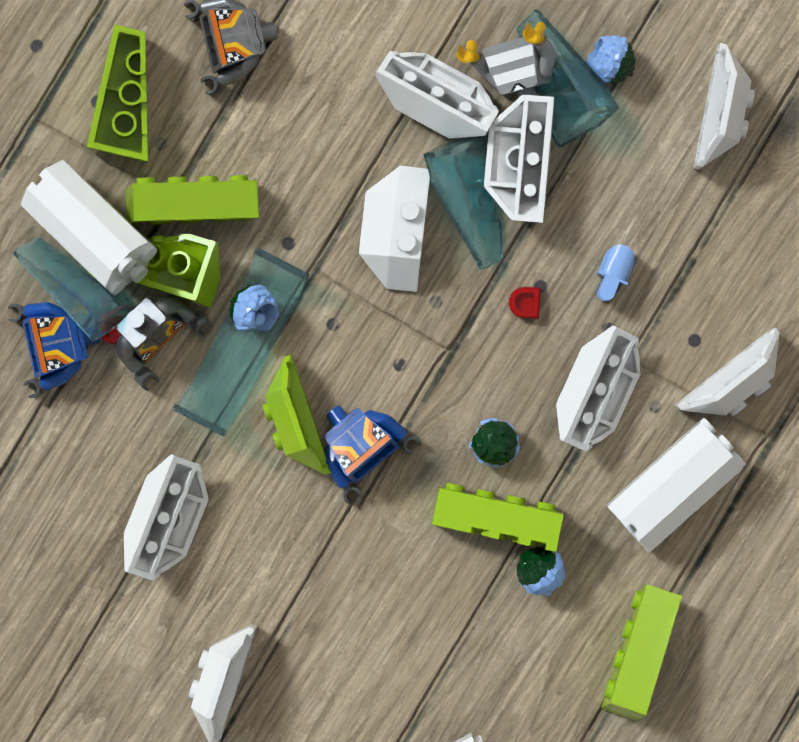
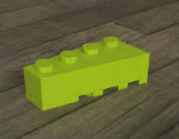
M114 24L87 149L148 163L145 31Z
M248 175L230 176V181H218L217 176H200L199 182H187L186 177H168V183H155L154 177L136 178L137 183H132L125 189L126 219L133 226H138V222L149 221V224L165 225L179 220L180 223L205 222V220L227 222L259 218L257 180H248Z
M446 482L445 488L439 486L432 525L473 534L478 532L483 536L495 539H512L513 542L526 546H546L545 550L557 551L564 514L561 511L555 510L556 504L538 501L537 506L525 504L526 498L507 495V499L503 500L494 498L495 492L477 488L476 494L464 492L465 486Z
M649 584L643 586L641 591H635L631 602V608L634 609L631 620H626L621 637L624 638L621 650L618 649L612 665L614 671L611 679H608L603 697L605 698L601 706L602 710L634 721L647 715L682 599L681 595Z

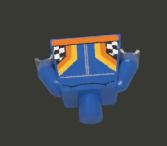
M50 302L27 304L25 307L18 304H10L8 306V309L19 310L17 318L8 320L14 323H23L35 378L27 380L23 386L33 383L37 390L36 393L29 395V398L41 395L44 390L48 391L66 384L81 369V360L87 358L86 346L100 343V333L96 325L81 328L78 315H70L69 311Z
M336 406L326 416L333 425V428L325 434V439L328 443L324 449L326 464H328L331 471L329 474L337 486L344 489L343 498L348 504H352V501L347 496V493L350 490H355L358 492L359 497L362 498V490L356 483L400 447L397 442L401 441L402 449L408 454H413L407 449V442L414 439L421 446L419 438L407 435V430L392 416L373 410L363 413L357 408L350 414H347L341 406Z

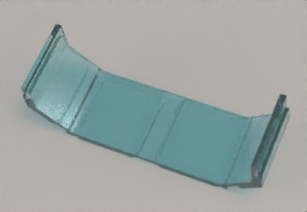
M260 248L254 252L256 256L240 290L247 287V285L260 284L265 286L277 300L279 316L275 319V324L270 331L251 329L241 332L234 326L235 324L230 317L229 310L192 383L180 402L173 407L177 413L222 436H226L245 404L310 275Z

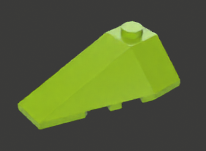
M192 234L165 237L158 235L147 238L157 248V252L146 266L148 269L147 275L140 282L135 283L132 281L131 283L211 308L221 279L218 242Z

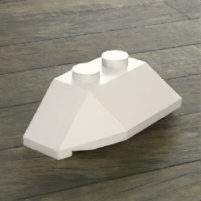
M720 43L716 48L693 169L700 170L740 142V138L745 139L749 121L744 120L746 108L751 109L755 90L750 89L751 79L727 44Z
M389 51L375 74L394 109L449 139L485 136L499 113V110L493 105L480 82L427 53H398L397 51Z
M523 94L502 112L489 128L484 188L511 220L543 223L552 139L554 97Z
M399 166L365 193L359 255L386 289L417 292L431 169Z
M612 325L581 348L556 403L561 441L587 452L592 448V445L602 441L615 431L640 376V357L637 348L639 346L638 337Z
M776 328L768 330L674 406L682 411L725 416L728 413L732 416L736 415L747 406L744 400L753 393L758 397L771 387L768 381L775 377L780 332Z
M171 454L146 476L124 531V567L127 573L154 581L161 573L186 557L209 500L200 464Z
M251 624L212 644L209 651L203 650L198 668L203 669L199 681L194 679L188 697L193 699L191 709L208 742L221 741L257 629L256 625Z

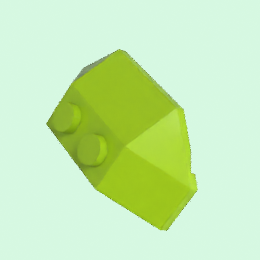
M292 355L285 356L265 396L267 403L262 404L268 422L273 420L277 432L273 433L278 451L284 450L285 456L324 475L329 474L331 471L328 464H326L324 446Z

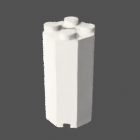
M61 160L45 168L39 174L42 181L38 185L32 182L26 188L20 205L113 295L121 292L132 281L135 283L140 282L147 275L148 269L146 266L156 254L157 248L71 165Z
M705 418L697 422L606 504L613 515L649 553L746 465L723 435H714L716 432L715 428Z

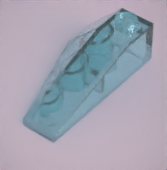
M536 9L517 27L519 38L523 37L522 33L527 23H530L534 29L538 22H543L546 25V35L557 52L550 83L536 86L535 90L537 94L540 93V96L554 97L552 137L559 148L601 126L619 109V106L602 79L539 9Z
M489 132L485 136L464 138L423 153L431 183L479 269H485L503 259L501 221L496 218L494 198L484 188Z
M39 237L34 238L13 252V255L92 342L115 329L127 317L129 312L137 307L123 290L113 295L77 260Z

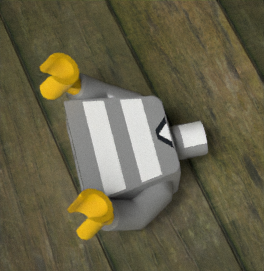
M538 22L534 29L530 23H527L522 33L523 37L483 48L481 53H477V43L474 40H469L466 44L468 51L460 45L456 56L460 62L470 63L498 90L500 95L517 92L519 98L523 94L537 95L536 86L550 83L557 52L546 35V25L543 22Z

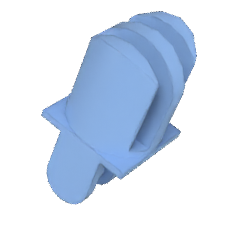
M613 246L604 255L599 270L596 275L603 277L597 291L599 300L604 302L611 300L619 284L623 286L628 284L627 281L635 262L634 253L628 246Z

